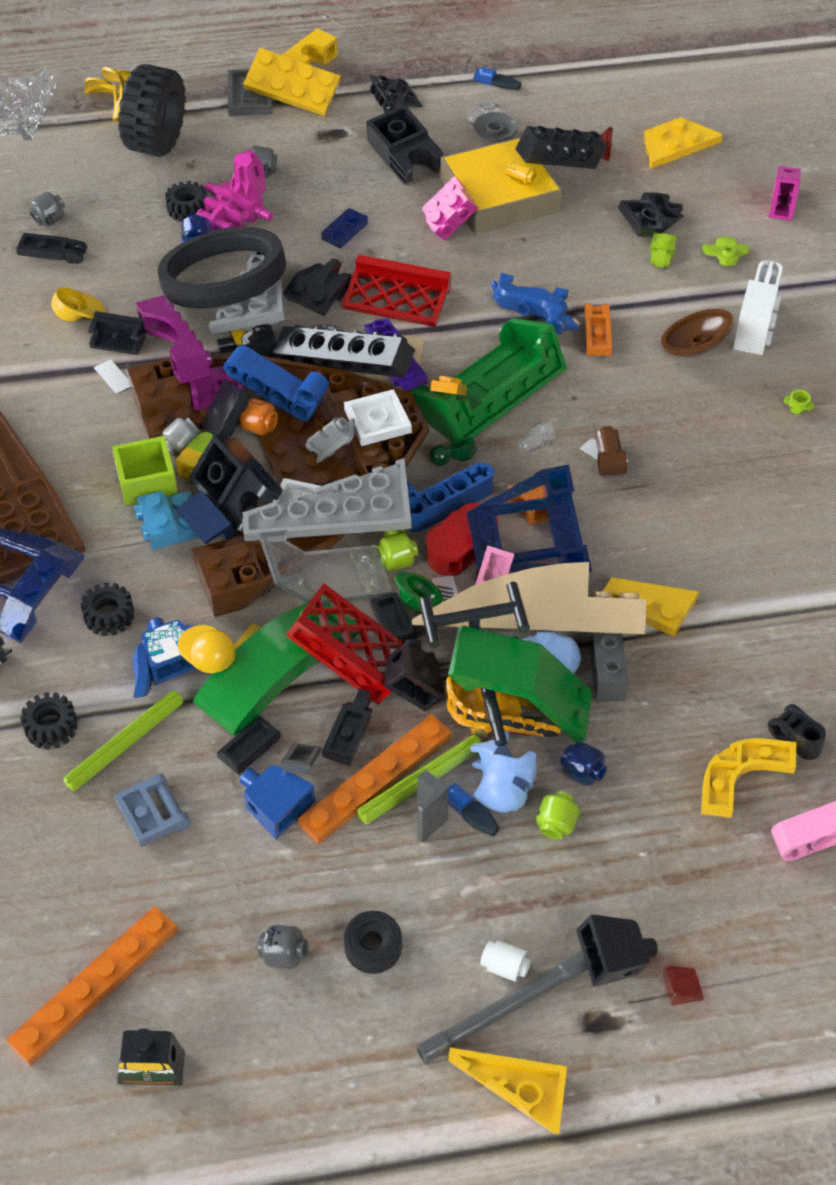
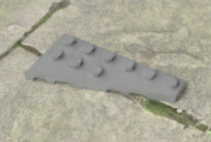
M254 251L247 261L248 268L241 271L240 275L259 266L267 259L268 255ZM282 277L272 287L259 295L239 303L224 306L223 309H218L216 321H211L209 324L211 335L237 329L248 330L263 324L274 325L285 320Z

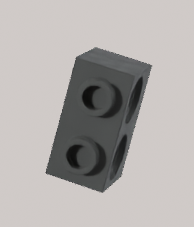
M593 634L590 655L595 701H625L628 677L622 634Z

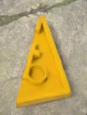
M450 1048L449 1062L553 1134H559L567 1066Z

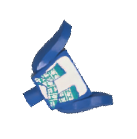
M159 617L149 621L147 624L149 630L143 632L141 635L143 642L136 647L133 653L134 698L145 697L149 694L152 687V678L156 686L197 669L184 659L178 650L180 636L194 626L184 625L180 620H173L165 624L163 619Z

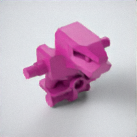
M249 149L245 153H238L233 160L234 174L232 181H226L221 185H214L210 182L205 184L204 189L206 188V191L215 196V198L212 199L208 196L204 198L205 210L199 209L196 218L209 223L210 228L213 230L244 227V221L254 223L259 218L271 221L273 218V212L266 210L263 206V197L261 196L266 192L264 166L257 154Z

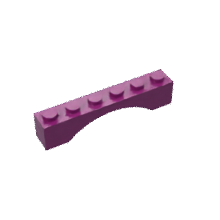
M164 295L136 302L138 317L143 318L146 334L159 336L174 343L169 353L174 375L181 384L211 376L209 366L212 365V359L209 351L204 350L201 340L197 341L195 332L193 330L190 331L187 321L182 320L180 312H176L172 302L169 303Z

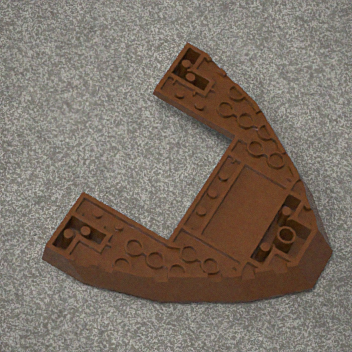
M211 356L212 365L209 368L223 366L230 356ZM265 357L303 382L311 372L320 373L328 380L329 387L323 401L308 421H301L249 388L243 387L244 392L249 395L248 400L256 398L271 403L278 414L275 429L266 435L257 436L279 485H281L283 478L323 486L352 475L360 477L372 473V469L382 466L383 469L396 464L395 461L403 458L405 459L406 468L429 433V427L411 392L403 391L402 389L345 370ZM171 358L127 369L130 390L148 439L163 436V431L177 418L184 420L189 418L199 430L205 429L201 423L209 408L194 409L189 382L183 384L179 382L174 375ZM394 389L412 425V433L361 446L354 431V437L349 444H344L337 449L331 457H326L320 463L316 462L318 454L306 448L307 439L319 430L322 432L323 427L335 418L342 417L348 422L349 419L344 410V402ZM345 534L245 541L244 535L193 548L191 549V554L213 615L218 617L244 609L249 606L250 602L260 596L264 597L275 587L282 583H287L312 568Z

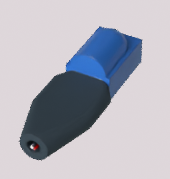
M479 67L474 74V81L492 86L493 84L500 88L520 90L521 88L520 81L510 76L497 74L496 70Z
M455 782L448 787V805L462 815V818L467 823L490 836H495L498 833L500 827L487 808L480 802L474 801V798Z

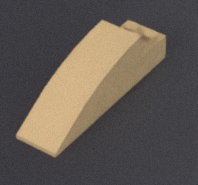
M589 562L530 568L474 585L433 607L434 615L510 602L506 585L514 581L517 582L530 626L529 630L645 634L646 599H639V593H619V598H610V592H591V597H588ZM422 614L412 619V625H424ZM514 614L480 619L481 628L518 629ZM468 622L457 623V624L446 625V626H453V627L468 626Z

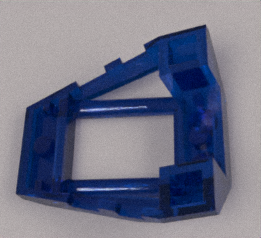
M569 464L542 469L533 474V476L517 483L505 492L466 513L477 567L481 568L487 546L503 550L496 516L546 508L554 547L513 553L514 557L509 572H519L530 568L555 565L529 564L525 562L556 557L559 564L589 562V573L592 572L587 545L582 543L572 494L575 490ZM543 485L544 498L505 503Z
M0 529L1 546L35 558L12 589L0 584V597L6 599L2 613L0 612V632L22 643L37 623L34 613L36 608L59 577L63 575L70 578L85 556L61 542L46 537Z

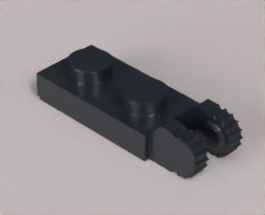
M23 233L16 250L17 255L66 260L70 264H79L82 262V254L87 251L88 246L83 241L69 239L68 237Z

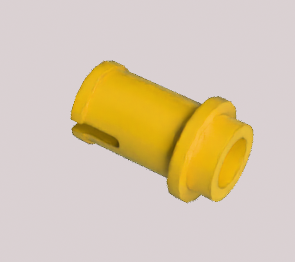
M511 161L508 166L516 171L508 168L506 170L507 176L522 180L526 185L529 183L533 184L538 175L537 170L533 166L526 167L514 161Z

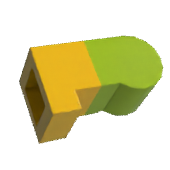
M204 432L198 434L176 459L178 476L191 481L189 476L213 437L211 433Z

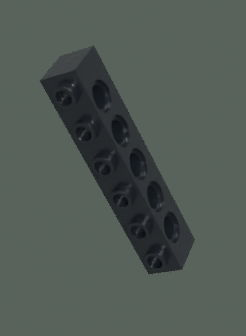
M294 325V327L283 326L272 353L279 359L349 372L405 378L415 349L407 343L408 340L398 334L384 336L377 332L364 334L353 330L351 333L336 328L331 331L320 327L310 329L301 325Z

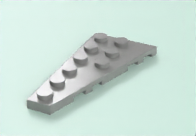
M405 459L397 460L395 465L384 469L382 466L373 468L372 473L360 477L352 475L315 488L316 492L304 496L302 493L293 495L292 500L280 504L273 502L243 512L244 540L255 541L411 529Z

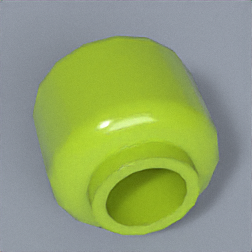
M405 533L383 537L379 545L376 546L378 563L389 572L411 567L414 564L415 556H418L416 541L410 540Z
M562 791L544 796L535 818L537 825L540 827L539 831L543 835L561 840L563 837L572 834L580 814V809L573 801V796Z

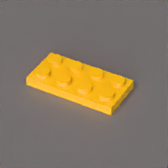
M259 48L245 78L243 87L244 89L325 117L341 81V76Z

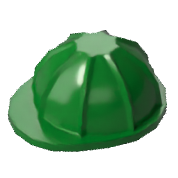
M400 572L396 575L395 582L400 588V598L413 611H421L419 600L423 597L430 598L432 608L443 601V594L440 589L426 577L411 572Z

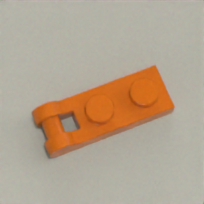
M585 303L586 355L612 356L609 304L592 306L590 303Z

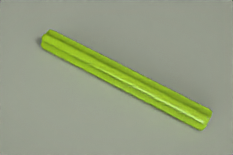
M176 690L170 691L63 778L67 788L71 791H76L181 706L183 704L182 696Z
M472 735L358 808L357 815L364 824L372 822L417 792V777L424 770H428L437 779L477 754L478 752H471L470 747L475 743H482V740L477 735Z

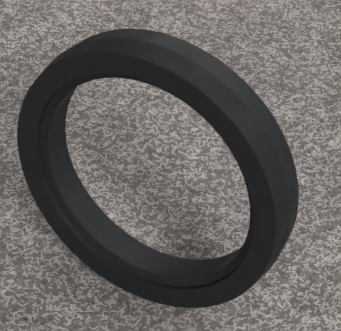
M232 227L207 232L179 244L162 258L157 271L162 291L170 302L186 308H216L245 301L272 287L285 272L286 258L279 237L271 231L256 227ZM233 251H257L268 255L267 259L259 266L232 279L207 284L184 283L176 279L183 270L192 264L217 254Z

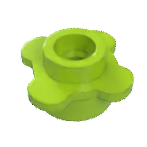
M794 390L790 396L788 395L784 398V403L790 406L793 414L799 415L806 410L812 411L814 409V403L810 402L811 396L805 390Z

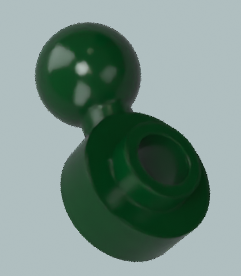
M462 438L453 442L449 448L440 445L435 446L430 451L429 458L436 466L446 465L452 457L457 460L459 459V461H467L474 457V454L477 452V446L473 438Z

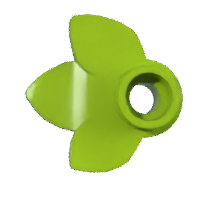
M721 236L716 239V244L702 245V250L709 256L717 257L721 265L734 266L738 263L741 256L750 252V247L747 244H738L732 237Z

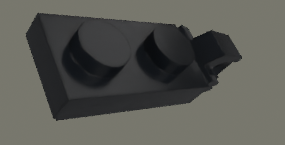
M359 688L353 703L348 701L346 704L343 703L322 749L323 758L351 765L371 720L373 712L372 708H369L371 691Z

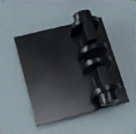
M369 75L373 82L370 86V92L385 113L395 109L397 103L422 108L423 105L418 100L417 95L413 93L405 80L400 78L396 80L389 79L383 75Z

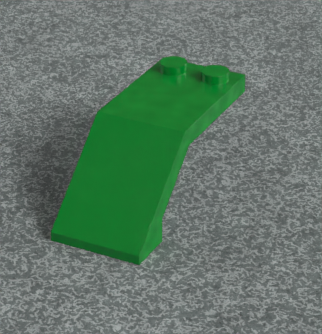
M468 626L458 627L448 674L466 691L480 687L527 698L575 742L586 740L592 691L542 644Z

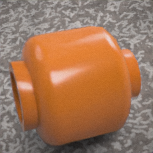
M251 398L248 400L246 410L240 413L238 419L243 430L263 436L275 429L278 414L271 403Z

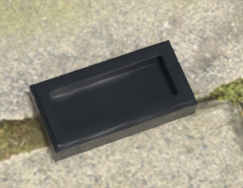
M397 592L370 600V606L379 625L403 643L409 639H417V632Z
M258 716L217 752V756L239 775L281 738V732L261 716Z

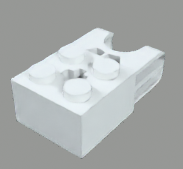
M769 260L761 261L758 265L755 280H749L740 312L733 349L763 355L765 345L770 346L773 331H769V329L774 330L777 313L773 311H778L781 296H777L783 270L781 264Z

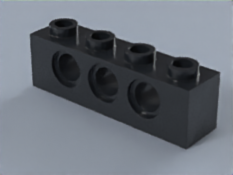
M526 126L515 150L525 163L596 169L608 146L602 140V136L595 131L583 132L577 129L563 130L558 127L553 129L543 126Z

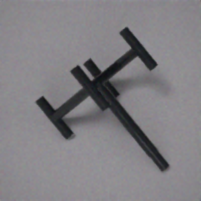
M509 582L506 585L510 602L434 615L430 598H421L419 605L429 647L437 648L441 645L437 627L468 622L469 627L481 630L480 619L514 614L519 632L528 631L530 626L517 582ZM427 652V653H429L430 655H432V656L435 657V653H434V652ZM450 668L440 669L442 681L447 680V677H449ZM480 688L495 745L499 747L507 744L496 693L493 690Z

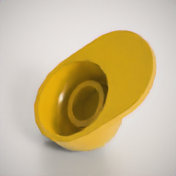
M60 287L54 293L51 302L54 313L66 322H76L83 317L93 319L95 311L106 313V308L98 299L72 288Z
M208 625L191 627L178 640V650L181 656L202 672H221L234 661L236 653L232 639L227 633L216 630L214 627Z

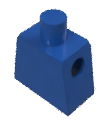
M270 765L261 775L252 768H248L240 777V783L246 787L244 791L246 808L276 840L315 802V791L312 783L291 772L284 771L283 768L277 765Z

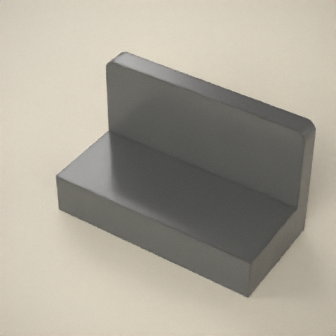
M424 770L417 777L418 839L422 842L448 820L449 788L428 770Z

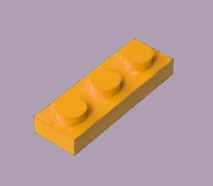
M439 376V381L432 380L430 391L466 396L467 385H462L461 379Z

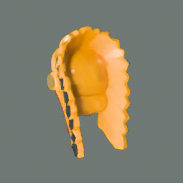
M450 676L447 677V709L458 724L470 729L473 735H477L479 738L487 737L492 733L489 725L480 687L466 691ZM495 691L504 730L509 733L525 736L556 737L560 734L561 728L521 717V705L529 710L536 707L527 698Z

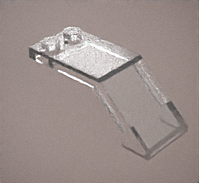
M287 530L262 532L259 534L275 585L306 603L310 602L323 583L349 602L370 600L393 592L376 545L304 552L286 541L288 537ZM322 594L321 601L323 605L333 604L330 599Z

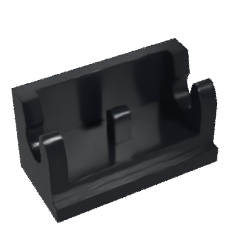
M97 311L94 313V318L88 333L93 334L89 342L90 348L138 355L146 337L143 318Z

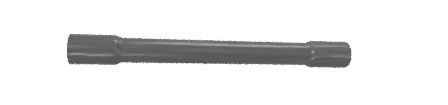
M581 950L560 962L552 970L448 1030L439 1032L418 1044L416 1051L422 1062L427 1064L449 1051L450 1048L562 982L569 981L588 970L583 951Z

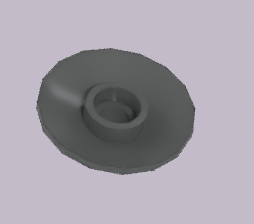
M490 112L476 118L473 123V131L476 136L483 140L501 142L515 135L517 123L507 114Z

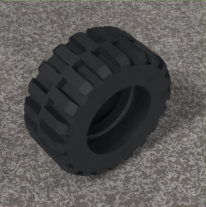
M145 63L131 71V75L127 78L126 85L122 90L123 95L119 103L120 111L118 112L119 136L127 149L162 157L168 154L171 148L175 146L176 139L179 138L180 129L183 125L186 103L184 81L176 70Z

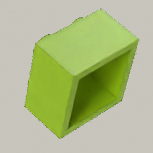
M165 436L112 446L125 506L138 504L136 497L162 490L165 497L178 494L175 473Z

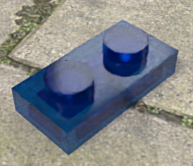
M348 208L321 232V240L341 249L368 224V216Z

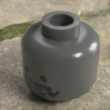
M252 146L250 150L255 152L264 166L265 177H270L272 172H276L278 156L274 154L272 148Z
M44 192L30 203L29 213L39 226L42 224L45 227H50L64 217L63 208L65 204L58 194L54 196L50 192Z
M272 925L265 932H262L259 937L258 954L269 967L293 969L299 965L302 958H306L308 954V940L304 939L302 931L296 926Z

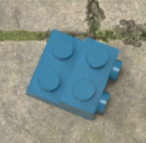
M162 490L136 497L138 505L133 506L137 521H143V525H140L144 541L149 540L153 550L199 538L176 510L179 505L192 498L190 491L165 497Z

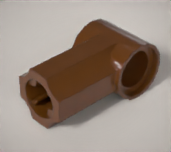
M603 426L595 433L599 475L626 474L627 458L625 450L621 449L618 430L612 428V426Z

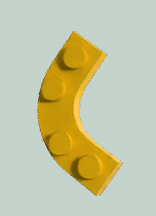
M750 738L736 741L720 754H716L709 762L704 775L701 814L731 818L733 814L734 784L745 773L766 770L794 774L796 769V742Z

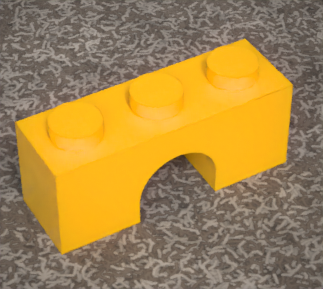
M317 28L283 53L282 56L311 65L310 62H316L325 66L338 56L337 37Z

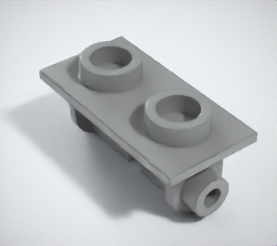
M342 417L335 418L323 427L322 432L319 430L307 439L306 448L318 454L317 463H320L326 457H331L337 449L351 442L354 437V418L348 422Z

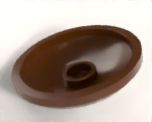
M708 309L683 317L664 332L661 338L662 347L665 352L678 357H694L707 354L729 337L735 324L733 316L730 312L723 309Z

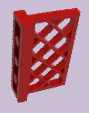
M357 255L355 261L356 268L343 300L342 309L431 327L437 326L446 296L449 295L451 290V272ZM359 277L370 279L372 282L360 286L358 279ZM384 282L394 284V287L384 291L380 284ZM376 287L379 294L369 298L365 291ZM411 287L416 288L418 291L407 296L403 289ZM399 291L403 298L392 303L388 296ZM431 291L441 293L439 297L432 300L427 295ZM359 294L364 298V301L360 303L350 302L351 298ZM422 296L426 303L415 307L412 300ZM384 298L388 304L383 308H378L373 303ZM406 303L411 308V310L405 313L397 310V307ZM431 308L434 315L433 318L423 317L420 312Z
M323 583L285 636L357 690L361 688L371 691L370 699L379 705L392 691L384 687L385 675L378 670V667H387L388 657L391 654L390 649L397 650L404 643ZM322 594L332 601L334 608L323 607L321 601ZM336 614L339 625L329 626L326 615ZM344 614H349L355 618L357 625H347ZM318 615L321 626H318L307 616ZM372 631L379 638V642L370 643L367 632ZM331 632H341L344 643L334 638ZM349 632H359L362 643H352ZM372 649H382L385 660H375ZM355 650H365L368 661L358 656Z

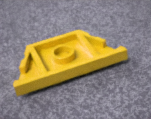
M682 117L644 130L643 135L651 169L721 143L723 138L722 133Z

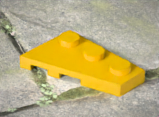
M611 577L602 591L610 592V598H619V593H639V599H646L645 624L673 637L699 595V591Z

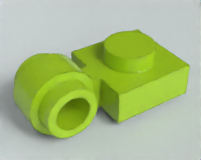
M666 233L653 234L650 264L655 265L656 268L664 269V266L669 267L670 259L674 257L677 236Z

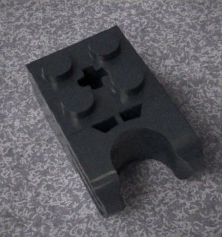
M405 104L366 121L367 142L403 184L413 181L414 165L424 164L434 171L441 168V157L444 156L442 150L428 135V130Z
M213 435L189 476V479L200 491H203L219 511H222L232 524L243 533V512L255 509L259 498L278 500L283 492V489L242 443L234 437Z

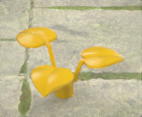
M103 67L101 74L107 80L87 78L85 80L84 94L114 93L113 120L119 123L118 112L120 111L119 103L123 95L122 90L131 72ZM110 81L120 82V87L112 85Z

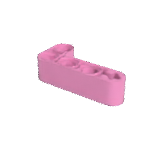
M836 801L781 821L773 826L771 834L783 860H796L836 845Z

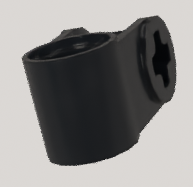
M788 704L779 717H774L768 721L767 726L772 736L777 740L796 742V753L801 758L814 760L821 755L826 730L797 705Z

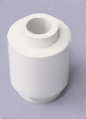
M489 940L482 954L480 965L487 967L488 972L517 982L519 977H526L531 959L527 958L526 950L499 940L496 943Z

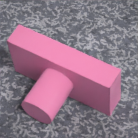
M487 546L475 585L507 575L514 554Z

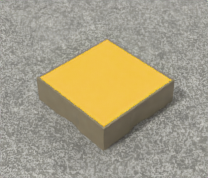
M521 137L441 157V180L443 184L446 185L456 176L461 180L478 207L467 219L475 234L506 227L519 221L533 220L561 212V187L545 165L525 163L515 150ZM514 161L526 167L533 166L538 172L536 181L533 184L529 183L526 185L522 180L507 176V168L516 171L508 166L509 163Z

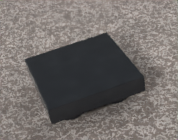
M223 379L201 425L212 435L232 436L235 432L236 421L240 413H243L248 406L249 395L231 381Z

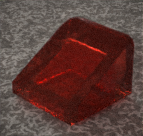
M609 127L601 134L602 140L608 146L601 159L607 162L610 161L612 127Z
M665 967L663 978L672 1006L704 1000L695 968Z

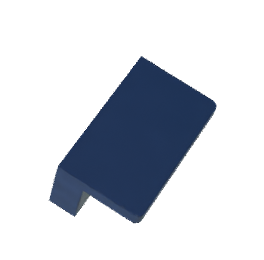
M203 491L176 508L177 513L204 544H208L218 536H221L223 540L236 537L231 523Z

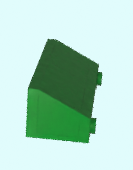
M512 318L503 324L499 331L500 345L453 377L461 379L462 385H467L466 396L435 391L431 393L426 385L410 389L408 392L412 393L426 423L452 443L462 438H473L565 371L567 366L553 324Z

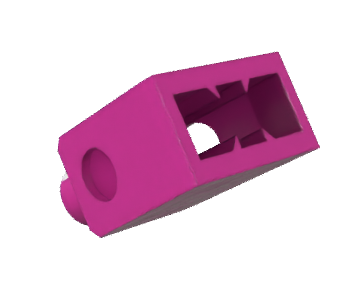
M784 166L777 167L769 218L792 221L800 185L801 169ZM780 199H785L788 203L780 204Z

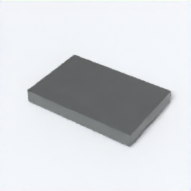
M250 69L228 70L229 116L273 114L272 98L244 89L243 83Z

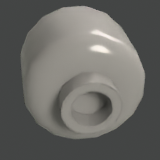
M177 418L163 431L162 435L165 436L168 451L173 456L175 453L180 455L201 431L189 418L186 420Z

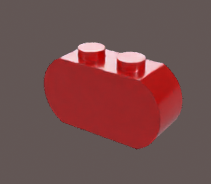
M469 503L459 510L453 511L439 525L433 526L426 536V561L428 566L434 572L444 576H457L485 554L487 546L495 547L497 544L498 517L496 513L483 504Z

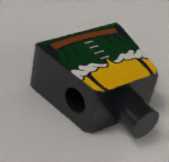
M146 1028L123 1031L117 1083L120 1085L182 1086L185 1051L174 1034L170 1031H150Z

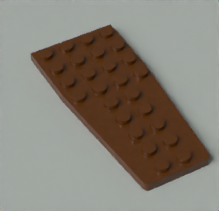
M0 411V584L83 553L86 550L55 489Z

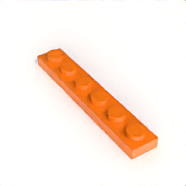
M430 714L299 817L298 825L319 845L358 814V808L388 790L452 738V731Z
M154 906L6 1039L8 1045L31 1066L178 931L177 925Z

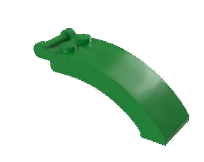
M322 595L321 601L323 607L334 608L330 603H328V598ZM309 602L278 616L252 634L235 649L236 654L233 663L225 670L213 673L194 697L193 703L233 736L240 733L253 722L291 682L311 667L320 663L319 660L285 636ZM336 614L327 615L333 620L331 621L327 618L329 626L339 624ZM318 615L307 616L318 626H321ZM344 615L347 625H357L355 619L351 620ZM331 632L334 638L344 643L341 632ZM349 632L351 639L355 638L359 632Z

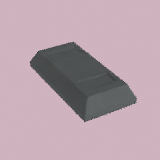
M294 743L282 759L281 766L286 772L308 774L322 748L320 746Z

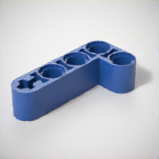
M243 345L238 346L223 365L224 371L232 379L301 421H308L323 401L329 387L328 380L320 373L311 372L303 382Z
M476 463L419 493L407 481L411 515V529L407 530L411 532L423 531L448 518L453 511L459 510L465 504L477 503L491 495L494 477L492 466L487 463Z

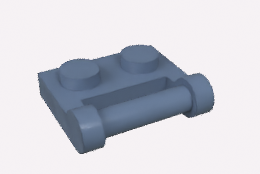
M163 774L155 775L114 795L115 801L140 847L174 831L181 832L191 824L188 815L182 813L168 788L169 782ZM150 793L158 794L171 818L163 820L149 795Z

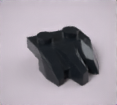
M643 192L641 200H621L618 209L637 236L641 237L653 236L654 233L662 234L684 217V215L680 214L683 210V205L669 202V194Z
M332 258L324 266L321 263H316L297 272L286 287L283 295L286 299L325 316L334 301L342 299L349 287L352 275L345 272L339 274L342 263L338 259Z

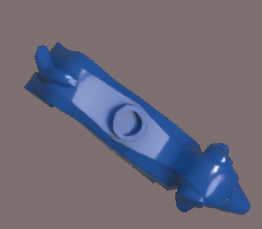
M505 273L500 274L498 283L494 280L491 281L494 291L492 297L500 308L516 311L521 315H530L544 319L547 324L554 325L557 335H561L564 331L579 329V322L567 316V302L564 300L567 299L569 290L556 287L551 294L543 288L517 287L510 283L513 282L514 276Z

